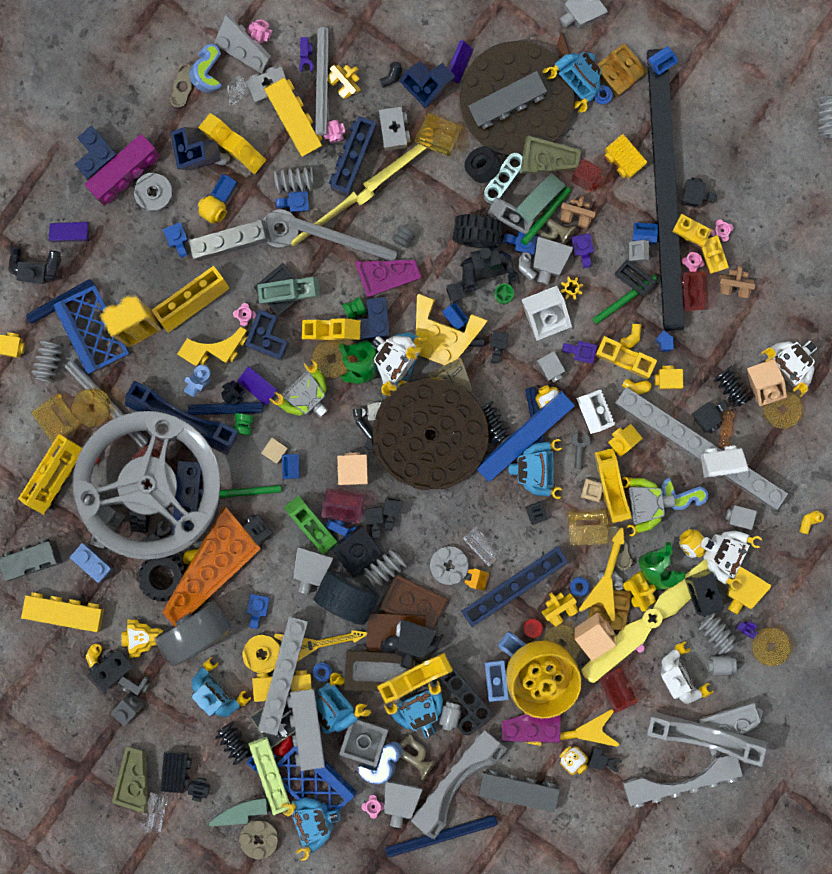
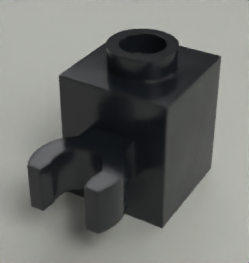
M692 177L687 179L681 204L700 208L702 201L714 204L717 194L705 192L707 183L702 182L700 178Z
M723 401L713 408L708 402L691 415L704 433L708 430L712 433L720 427L719 423L722 421L718 414L728 408V406Z
M253 514L244 521L246 523L243 526L257 545L273 534L260 515L255 517Z

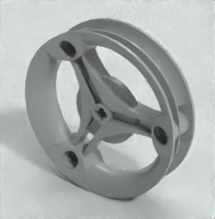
M135 412L109 421L89 438L81 450L75 465L73 492L84 524L102 545L130 558L159 559L186 549L205 532L217 509L220 477L218 465L210 446L192 426L181 419L164 413ZM166 426L169 430L166 434H160L158 428ZM147 430L152 438L146 454L143 457L130 461L122 469L117 482L95 489L91 485L92 471L97 459L106 447L126 434ZM156 440L164 442L160 458L151 457ZM180 440L193 452L199 462L203 475L204 489L202 501L197 512L187 513L174 498L177 489L176 477L171 467L165 462L169 442ZM148 481L152 488L148 487L149 490H145L142 484H146ZM118 490L119 497L100 501L99 494ZM88 496L95 498V502L91 505L84 503L85 498ZM124 504L128 509L138 514L152 515L160 513L175 526V534L156 541L132 540L119 535L109 528L100 518L99 512L101 507ZM170 504L183 515L178 522L165 510ZM186 522H191L194 525V529L189 532L185 531L183 525Z

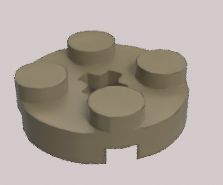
M266 820L250 821L244 826L240 834L239 842L241 849L247 856L257 860L270 856L278 844L276 828ZM256 834H257V836L263 835L264 838L262 839V841H263L264 843H262V844L257 843V844H256V843L254 842V841H255V837H254V836H255Z

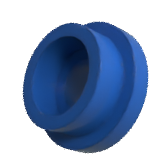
M601 85L594 100L598 104L605 105L611 101L612 91L608 86ZM600 92H605L607 96L602 98Z
M582 577L575 578L570 584L571 592L579 597L586 595L590 588L588 581ZM578 583L583 584V589L580 591L576 589Z
M327 663L315 665L313 676L317 681L325 682L330 679L332 669ZM320 669L326 670V674L324 676H321L319 674Z

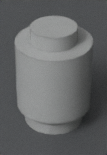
M711 656L710 660L707 661V670L711 672L712 676L736 673L735 657Z
M446 701L439 724L443 725L442 729L453 731L454 728H458L462 713L460 704Z

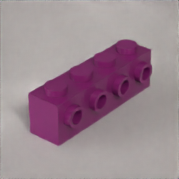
M140 134L84 185L105 206L107 203L112 202L118 193L125 190L135 178L140 177L147 167L153 165L160 157V154Z

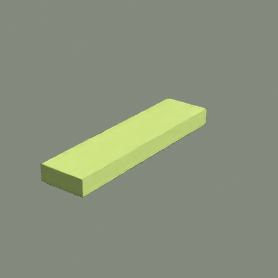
M264 737L248 743L272 814L276 815L288 810L289 806L281 807L282 803L287 802L290 804L268 738Z

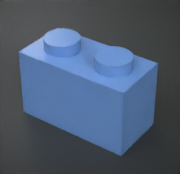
M82 543L69 557L97 583H102L114 570L106 560L86 543Z
M504 660L484 662L489 702L509 700Z

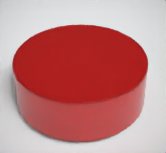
M529 619L523 626L524 633L530 638L540 636L543 630L541 622L537 619Z

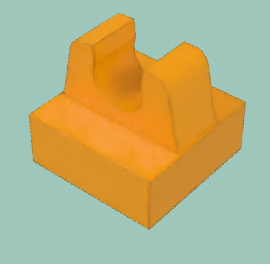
M475 568L469 569L467 573L472 574V578L470 581L465 580V584L471 588L485 591L489 572Z

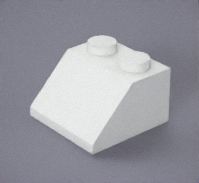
M557 286L521 300L536 341L572 327L564 298Z
M736 446L724 447L725 451L717 452V448L705 450V454H701L704 478L748 471L742 448L736 449Z

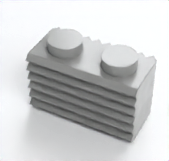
M495 198L488 211L489 216L524 234L529 231L533 221L529 223L516 212V207L499 198Z

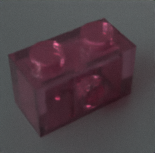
M327 488L321 517L359 523L363 510L364 495Z

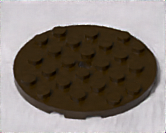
M527 41L503 42L481 53L469 66L460 89L461 113L467 128L474 138L483 146L507 156L513 153L523 156L525 138L527 136L555 142L567 127L574 105V90L559 75L560 71L558 70L556 77L552 79H547L551 76L550 70L543 73L545 68L554 67V63L559 58L548 49ZM535 71L538 72L547 90V94L544 95L545 99L538 103L530 102L527 104L528 107L520 112L515 110L510 113V117L502 121L500 118L493 121L494 125L487 129H483V127L478 129L468 109L469 105Z
M417 378L398 386L396 391L390 392L391 396H387L383 400L373 424V442L376 455L382 466L396 480L420 490H442L461 483L478 468L488 445V423L478 400L463 386L443 378ZM426 430H434L436 436L432 439L427 438L425 432Z

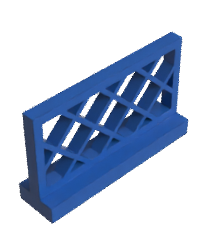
M95 285L53 304V308L87 374L129 354L126 346L119 341H114V337L108 339L100 336L103 327L106 325L104 321L100 322L92 319L95 308L103 311L106 309V306ZM91 291L96 296L94 305L83 301L85 294ZM72 300L79 302L80 305L77 313L69 311L66 303ZM82 304L93 307L90 318L79 314ZM78 317L89 320L86 330L77 328L76 321ZM91 321L101 324L98 335L88 332ZM86 334L97 337L94 348L85 344ZM99 338L110 342L107 352L96 349ZM112 343L120 345L123 353L117 356L110 354L109 351ZM95 351L106 354L104 362L96 365L93 360ZM108 355L113 357L107 360Z
M293 747L277 763L278 768L280 766L288 767V777H281L284 788L296 800L305 798V794H315V800L318 801V794H329V804H326L329 812L332 811V808L340 811L357 793L325 759L324 768L314 769L315 777H304V770L301 771V777H291V767H297L296 763H291V754L294 751L299 754L298 747ZM291 780H301L302 790H294L291 787ZM304 780H315V791L305 790ZM318 780L328 783V791H318ZM332 794H339L344 801L341 804H332Z

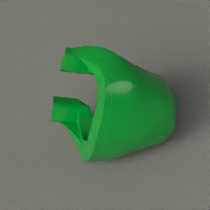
M363 341L351 345L339 344V350L343 355L341 357L342 361L348 369L346 374L340 376L344 382L364 384L377 377L378 368L374 362L377 352L371 345L372 343ZM355 355L359 362L350 363L347 357Z
M666 542V546L657 551L645 553L638 560L645 580L649 585H655L656 590L672 588L686 577L685 571L665 570L671 562V542Z

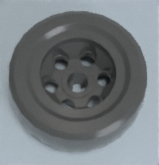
M212 600L196 609L192 614L188 613L175 622L177 627L171 625L156 636L154 640L166 661L171 666H178L225 636L230 631L231 625L222 609Z

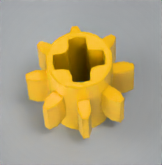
M567 277V283L561 282V286L564 289L560 292L566 294V300L572 297L575 301L576 294L582 295L579 288L583 284L577 283V277L575 280ZM569 284H571L572 287H576L574 293H572L571 290L567 291Z

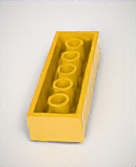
M132 295L122 299V303L116 307L114 305L107 307L103 310L104 313L100 315L111 336L128 348L162 330L151 309L138 297H132Z

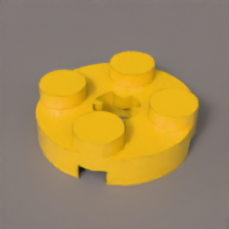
M254 636L249 639L243 649V661L249 669L256 673L271 672L275 669L280 645L271 636ZM259 649L267 651L266 659L262 660L261 657H257Z

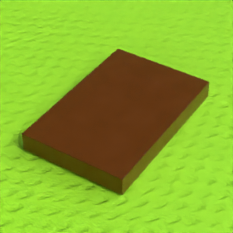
M396 574L379 609L387 613L426 615V628L434 629L448 599Z
M372 612L368 619L366 651L383 652L380 647L381 641L384 638L396 636L397 624L401 619L426 627V615Z

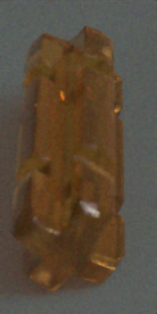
M732 411L723 412L722 419L724 421L721 423V439H719L718 444L720 448L730 446L731 441H729V438H731L733 428L731 421L734 420V412Z

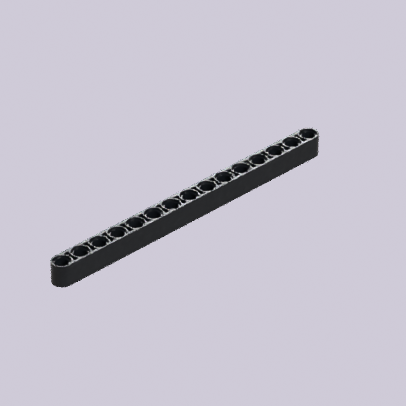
M662 49L647 50V60ZM647 62L664 331L684 330L679 235L672 232L678 221L669 69L658 75Z

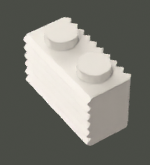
M596 390L577 398L591 434L615 425L614 419L610 415L611 412L607 407L608 405L604 400L605 397H603L602 390Z

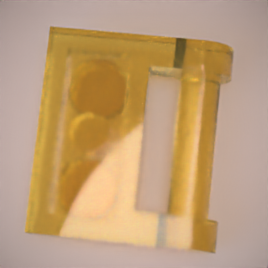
M60 393L55 394L30 412L52 443L58 434L66 436L82 424L79 419L76 420L63 402V397ZM53 404L58 406L70 423L68 426H64L51 408Z
M601 509L597 512L568 511L570 545L609 544L607 509ZM601 519V525L576 526V520Z

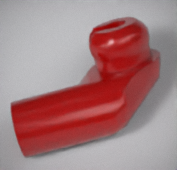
M293 735L284 740L280 745L274 747V754L276 756L283 757L293 748Z

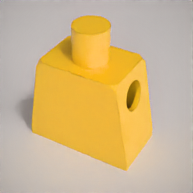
M739 567L732 580L739 579L742 585H739L737 582L732 583L733 587L737 588L738 591H732L729 585L726 595L733 599L728 610L738 615L743 606L752 609L772 585L744 568Z

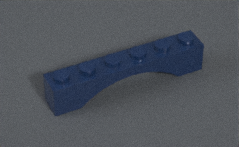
M135 380L125 396V406L137 412H159L183 420L197 430L211 448L227 456L236 441L237 430L221 422L204 420L186 413L167 402L153 389Z

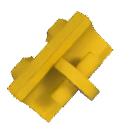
M333 65L330 68L331 72L328 75V82L333 86L339 81L343 83L344 86L338 91L343 99H347L361 91L355 83L360 80L356 75L359 71L357 67L351 69L348 65L344 68L340 65Z
M681 214L672 232L703 248L712 229Z
M718 235L708 238L701 249L709 273L712 274L729 268Z
M641 571L636 572L623 583L625 591H631L633 594L631 598L633 606L640 607L642 612L647 611L648 607L656 602L653 595L656 587L655 585H648Z
M551 592L549 593L551 599L545 602L548 608L541 611L546 620L556 627L563 622L559 614L564 610L569 616L578 613L575 604L577 602L570 593L564 597L562 593L554 596Z

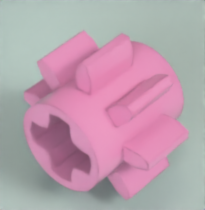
M258 19L255 22L252 21L247 33L251 34V39H255L261 44L264 41L267 42L268 38L270 39L272 30L268 29V22Z
M338 120L327 122V134L324 135L325 140L329 139L330 143L343 140V135L346 134L344 123L339 124Z

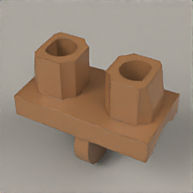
M580 195L579 200L571 199L570 204L573 205L562 203L560 209L562 212L561 222L570 224L572 216L575 215L580 217L578 226L587 229L591 220L593 221L596 212L587 210L590 203L583 202L584 196Z
M738 265L736 270H729V275L732 276L719 275L721 294L731 295L732 286L739 287V297L749 298L751 289L754 290L755 288L754 280L745 279L748 278L749 272H743L742 266Z

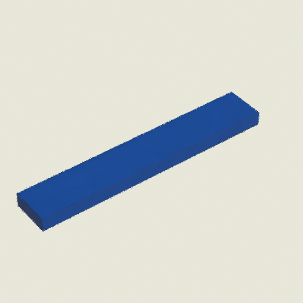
M560 391L480 463L477 470L490 482L575 406L574 403Z

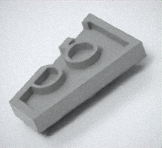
M228 12L224 17L214 44L262 74L268 65L271 55L255 39H251L245 32L246 29L242 25L239 26L232 19L234 16Z
M751 702L699 719L700 724L743 735L761 722V717L756 703ZM709 748L712 756L718 752V750Z

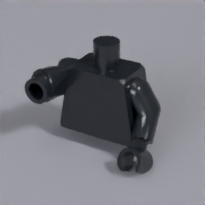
M13 243L10 244L8 270L12 275L17 276V281L46 284L53 282L58 277L57 271L62 261L61 252L49 251L47 261L19 258L22 245L19 244V247L15 248Z
M495 246L471 252L469 258L465 259L460 265L463 269L462 283H464L466 289L475 288L477 286L476 281L509 273L508 282L511 287L512 280H517L518 284H520L519 274L514 272L515 267L511 256L508 253L499 251L498 247Z
M401 619L397 624L396 636L384 638L381 641L380 647L384 653L394 651V654L402 656L400 666L405 669H411L413 660L420 662L423 658H429L438 650L439 643L444 634L437 636L436 630Z

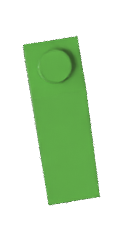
M299 495L284 506L290 517L322 554H325L331 549V546L337 543L336 539Z

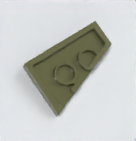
M527 136L525 138L520 174L576 170L579 166L581 150Z
M126 746L112 803L141 813H148L146 751Z

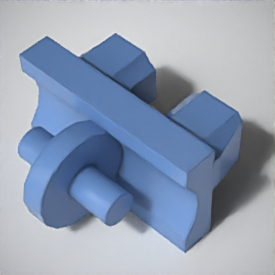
M199 365L194 369V372L186 377L184 381L188 384L184 390L185 393L195 397L197 393H200L201 390L211 383L212 379L209 378L211 371L208 366Z

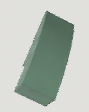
M551 173L515 211L529 223L532 222L559 195L566 185Z
M316 277L296 280L289 279L257 285L259 304L321 297L319 278Z
M267 796L246 800L229 807L209 822V827L248 824L250 815L267 814Z

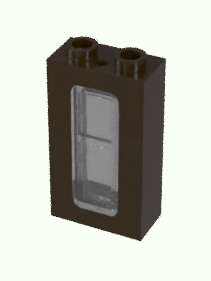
M347 650L344 690L380 692L377 687L378 685L409 669L400 666L402 656L394 653ZM413 660L412 667L419 664V662Z

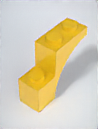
M210 113L198 127L208 138L217 142L219 146L254 175L266 162V159L250 143L233 132L221 119Z
M240 326L231 337L214 344L197 343L187 338L177 355L196 367L206 363L209 358L207 356L208 352L228 364L236 359L238 355L236 351L239 346H244L246 343L248 331Z
M614 449L595 452L597 471L601 479L604 500L612 523L631 519Z
M442 653L388 679L377 687L385 703H389L453 670L445 654Z

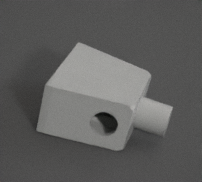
M567 0L564 4L566 14L560 17L559 20L565 28L574 22L577 28L581 29L606 17L608 11L600 0Z
M538 237L533 270L540 272L537 282L548 285L551 276L559 277L573 247Z
M88 496L84 500V503L87 505L95 502L93 496ZM112 505L101 507L99 512L103 522L114 531L126 516Z
M298 547L293 577L301 581L298 592L309 595L312 584L320 586L334 558Z
M391 780L386 782L385 814L392 815L390 826L401 828L403 817L412 818L422 792V787Z

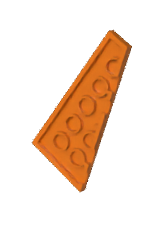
M223 506L162 612L174 627H177L175 623L177 620L188 613L192 614L261 549L225 506Z

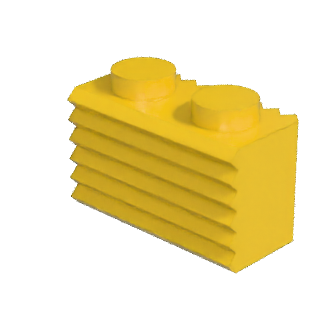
M624 134L619 136L604 150L606 153L604 156L611 164L614 162L618 167L617 172L622 178L627 177L628 180L648 163Z

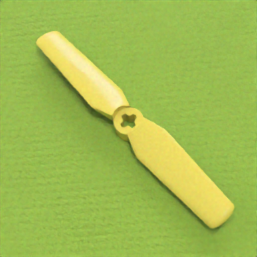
M426 138L374 177L364 182L363 185L366 187L357 195L355 192H352L343 202L314 224L323 226L352 204L358 202L359 205H362L375 195L373 191L379 185L433 144L432 139ZM302 232L291 241V245L296 246L311 234Z
M706 560L700 562L685 575V578L703 570L710 571L707 566L708 562ZM685 579L662 593L654 607L643 614L642 619L627 624L616 635L615 647L595 660H590L581 669L583 676L588 681L595 683L643 644L651 629L658 627L662 623V619L676 614L691 599ZM649 614H650L651 616L654 615V614L656 615V618H655L656 623H654V622L649 623V622H648V620H649V616H648V615H649Z

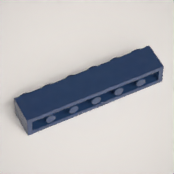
M556 546L462 609L461 612L470 626L473 627L567 564L568 561L558 546Z

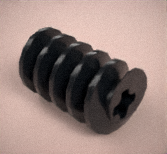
M731 365L716 376L714 383L721 382L718 388H725L722 393L723 395L730 394L727 401L734 400L733 408L742 406L752 399L754 395L747 396L750 389L743 390L746 384L738 383L741 379L740 376L734 378L737 371H729L732 367Z
M494 401L482 406L488 423V437H492L489 444L499 443L512 435L505 434L509 430L508 427L502 428L505 421H498L502 415L494 414L498 409L497 407L491 408Z
M231 721L216 731L218 734L215 739H223L219 745H227L224 752L230 751L228 759L235 758L232 765H237L252 754H248L250 747L244 748L247 741H240L243 735H236L238 727L231 728L234 724V721Z

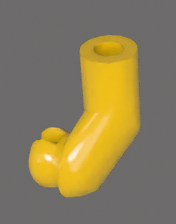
M632 324L631 334L620 340L623 347L629 349L639 343L641 324Z

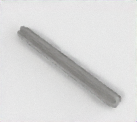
M325 27L318 28L315 133L320 136L327 134L329 30Z
M290 217L288 226L391 261L395 260L397 252L295 217Z
M73 360L65 365V368L114 419L124 415ZM141 431L129 433L140 447L143 448L148 444L149 440Z

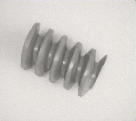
M825 96L819 98V102L822 104L819 105L821 112H819L818 116L822 119L818 121V124L821 125L818 128V132L822 134L818 135V137L832 138V96Z
M304 167L303 173L300 172L299 168H296L295 174H293L291 168H289L287 174L281 169L280 175L274 170L275 188H277L279 194L282 193L283 188L286 193H289L291 187L294 192H297L298 187L304 192L306 186L309 191H312L314 186L312 167L310 172Z
M40 341L44 348H38L37 351L42 355L35 357L40 363L33 364L38 370H32L31 373L36 376L34 379L54 383L50 376H56L52 369L58 368L54 361H60L56 354H62V351L58 349L61 346Z
M389 550L390 557L383 554V562L379 559L376 560L378 566L371 563V571L364 568L366 576L375 588L376 583L383 586L382 579L387 582L389 581L388 574L395 577L394 570L401 572L400 565L405 568L408 567L397 551Z
M714 612L700 622L701 626L698 630H706L703 636H711L708 642L715 641L716 643L713 648L720 647L721 649L718 654L721 655L730 651L740 641L734 642L736 636H729L731 630H724L726 624H719L721 618H714L716 614Z

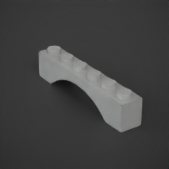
M293 617L287 618L258 731L273 735L278 734L307 621Z
M655 711L651 717L647 733L648 736L666 741H679L705 746L731 755L743 762L761 767L768 742Z
M484 730L476 737L473 745L464 752L460 761L451 768L448 776L441 780L435 792L428 796L422 808L415 812L411 822L425 835L435 839L446 825L449 805L459 786L477 770L496 764L507 748Z
M723 754L715 756L702 772L681 782L659 783L640 776L622 781L628 804L637 808L644 806V802L652 800V803L663 801V797L671 795V798L682 796V792L690 791V793L698 792L701 790V787L707 785L709 788L717 787L720 785L719 782L727 780V783L738 781V777L743 775L738 759L731 755Z

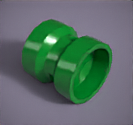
M500 284L495 290V300L502 305L510 303L514 296V290L509 284Z
M359 296L354 298L351 303L346 302L342 304L348 319H355L358 315L363 316L367 314Z
M235 413L234 419L236 423L233 429L237 430L238 434L251 436L252 430L250 426L254 421V417Z

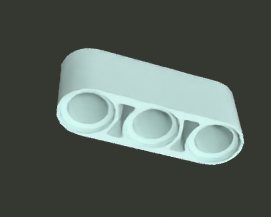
M513 153L509 155L501 166L499 173L487 185L484 192V198L487 203L492 204L495 198L488 196V191H497L498 196L496 198L501 199L520 173L522 156L520 154ZM516 159L520 162V166L512 167L510 161ZM500 175H507L509 181L506 183L500 182Z

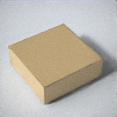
M271 438L261 454L278 464L288 448Z
M585 479L581 498L600 502L603 491L602 483Z

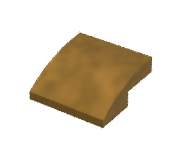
M625 43L621 44L597 64L601 69L600 79L611 89L616 98L648 72Z
M613 589L615 620L611 621L603 604L599 602L589 607L587 619L599 612L603 619L610 624L613 631L620 632L626 626L631 592Z

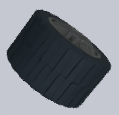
M328 570L318 588L314 601L325 610L355 624L366 625L379 598V594L352 577Z

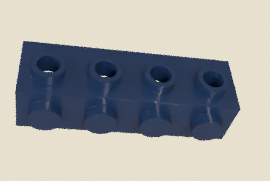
M358 116L357 121H353L350 128L351 136L345 140L343 146L345 151L343 156H339L336 163L337 171L331 175L329 181L332 191L347 197L351 194L376 131V122Z
M178 461L175 499L187 513L197 512L204 489L201 486L203 479L201 467L196 462ZM174 507L173 518L178 522L183 515ZM186 522L183 525V529L188 532L192 531L194 525L191 522ZM173 524L171 536L175 534V526Z

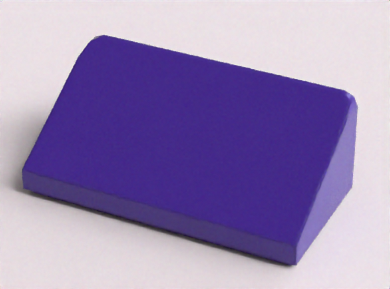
M463 40L459 42L448 68L456 76L453 79L455 83H460L473 52L472 47Z
M88 222L50 223L49 242L89 241Z
M249 366L237 381L266 406L270 402V398L273 399L276 395L274 392H278L277 389Z

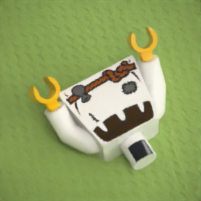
M378 336L371 344L379 351L374 358V362L377 364L383 381L381 391L385 395L391 396L390 390L396 391L397 387L392 384L404 377L421 352V349L416 348L410 337L393 336L385 342Z
M789 341L776 343L761 352V354L766 353L768 355V359L765 360L766 362L775 359L782 376L792 387L796 386L793 391L795 392L797 389L801 391L800 397L808 391V386L814 373L813 364L815 363L810 355L817 349L811 341H808L803 347L798 342L794 344Z
M739 531L723 532L721 536L715 534L712 540L705 537L701 542V547L706 550L704 560L708 562L707 566L710 572H713L717 580L724 584H729L732 591H738L737 588L733 587L732 583L737 582L739 585H742V582L739 579L732 580L730 578L735 577L750 546L747 543H751L754 548H759L760 546L753 544V540L756 538L762 540L761 537L756 536L752 538L750 535Z
M687 642L676 644L675 650H672L662 659L661 676L673 698H679L683 703L689 704L701 697L705 698L711 695L714 691L709 692L707 690V686L710 685L709 683L704 684L699 689L694 685L679 658L680 655L690 652V648H684V644Z

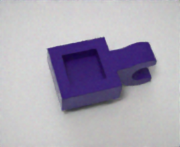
M300 37V72H303L304 65L310 66V72L314 70L313 63L309 60V55L313 53V44L309 43L308 37Z
M590 233L571 237L574 256L581 257L583 269L591 267L589 254L594 253Z
M578 341L577 346L564 343L561 352L575 354L574 360L593 364L597 345Z
M752 621L738 622L735 627L752 639L758 634L754 630L758 625Z

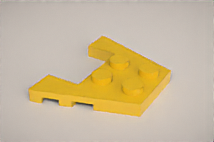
M419 293L417 295L416 335L427 338L426 341H421L422 346H425V348L421 349L419 356L446 365L460 358L470 343L488 323V320L471 314L465 332L429 319L435 299Z

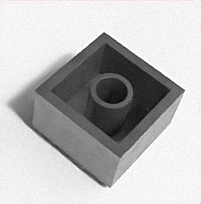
M358 718L355 723L348 727L339 755L376 767L389 728Z

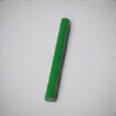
M564 187L521 239L522 244L527 245L571 192L569 187Z
M654 274L650 276L653 280L658 281ZM643 281L646 285H649V282ZM632 289L592 318L593 322L596 325L636 297L638 293Z
M281 485L220 490L219 498L281 493L282 489Z

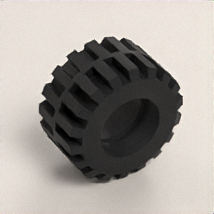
M461 214L455 218L452 240L460 245L474 248L500 247L503 223L496 218L488 216Z
M173 555L159 559H148L141 564L142 567L138 571L139 587L143 590V594L150 597L149 599L158 602L169 601L187 570L185 564ZM167 566L172 570L174 581L170 587L160 589L153 583L152 575L157 567Z

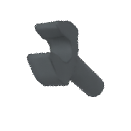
M575 433L570 442L576 448L574 468L582 469L583 449L590 445V438L586 433L584 435V442L579 443L577 441L578 435Z

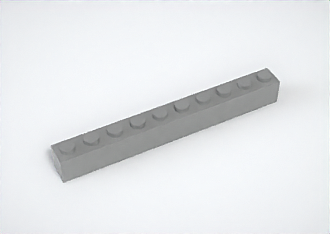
M627 387L624 388L614 403L615 406L701 463V454H705V450L717 448V452L723 451ZM750 468L746 472L721 475L772 510H778L788 493Z

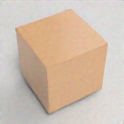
M775 359L747 368L750 387L759 407L787 398L785 380Z
M345 453V456H337L339 486L368 485L367 455Z
M599 612L575 627V640L592 661L616 646L615 633Z

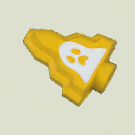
M127 620V631H122L121 633L122 646L128 647L130 658L139 657L142 652L149 651L153 645H156L154 638L164 630L160 628L151 629L148 624L139 623L138 620Z

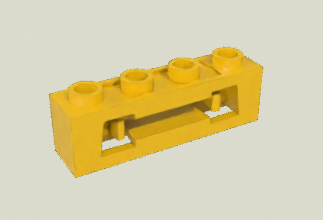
M58 434L18 499L26 506L44 515L55 495L61 490L65 479L71 474L72 468L83 448ZM60 445L59 450L56 452L55 456L53 457V456H52L53 453L55 452V450L57 449V447ZM35 483H37V485L35 486V488H34V490L32 491V493L29 494V492L31 491L33 485H34Z

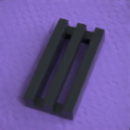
M626 260L615 272L617 278L643 298L656 285L655 280L629 260ZM628 266L639 276H641L643 279L649 282V285H646L643 281H641L639 278L633 275L625 267ZM621 272L625 273L628 277H630L632 280L638 283L641 287L644 288V290H642L636 284H634L632 281L626 278L623 274H621Z

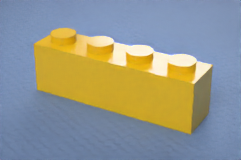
M282 77L264 87V91L299 154L303 157L322 146L320 141L323 139L320 135H316L310 125L313 121L308 113L304 114L301 108L304 105L300 97L294 96L292 90L295 88L290 79L286 80Z
M212 266L151 311L167 333H169L230 288L217 269Z
M32 592L31 595H25L22 619L100 632L104 609L99 608V604L88 603V606L80 605L81 601L69 599V602L61 601L62 597L50 596V599L43 598V594Z

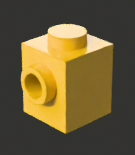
M7 332V336L0 335V355L20 358L21 354H24L25 343H23V339L18 338L19 334Z
M662 366V369L658 370V374L654 375L655 386L658 385V390L683 389V369H674V366Z
M630 424L623 430L620 427L612 433L614 438L608 443L621 457L643 438Z

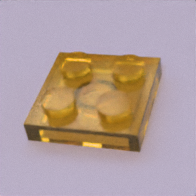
M427 113L414 143L450 157L463 127Z

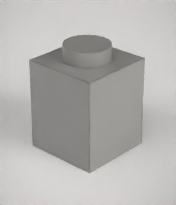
M554 351L537 360L536 363L547 382L552 380L554 383L563 378L562 374L565 370Z
M732 505L731 509H727L725 519L728 520V525L752 530L757 511Z

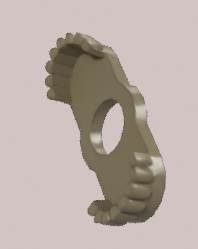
M187 63L179 65L177 68V79L173 83L172 97L169 98L171 105L176 108L185 106L188 94L192 90V82L189 76L191 65ZM179 82L187 83L188 88L186 91H178L177 85Z
M610 526L605 532L610 553L614 543L612 539L620 529L617 526ZM624 541V550L618 554L616 566L621 570L629 569L632 565V559L628 553V545Z

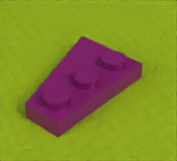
M415 260L354 261L367 298L421 279Z
M525 714L502 721V742L560 743L561 714L551 718H537Z

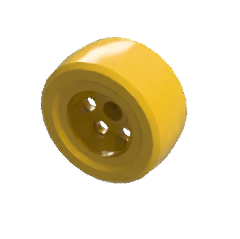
M535 641L526 644L513 654L506 669V684L514 703L524 713L537 718H551L567 711L575 703L581 689V676L577 663L564 647L555 642ZM548 665L553 666L551 670H546ZM533 668H539L538 672L533 673ZM529 680L533 681L532 685H528L526 682Z

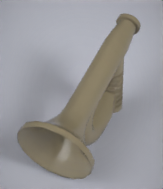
M542 212L534 219L533 224L531 226H533L536 223V221L540 218V216L543 214ZM549 218L545 224L552 229V232L548 234L540 229L536 235L552 241L559 234L562 244L566 245L574 235L577 227H563Z
M408 734L407 737L398 743L402 748L401 758L419 770L421 780L423 781L433 768L435 761L423 762L426 756L425 747ZM387 739L383 746L390 743V741ZM410 745L418 751V755L412 756L403 748Z

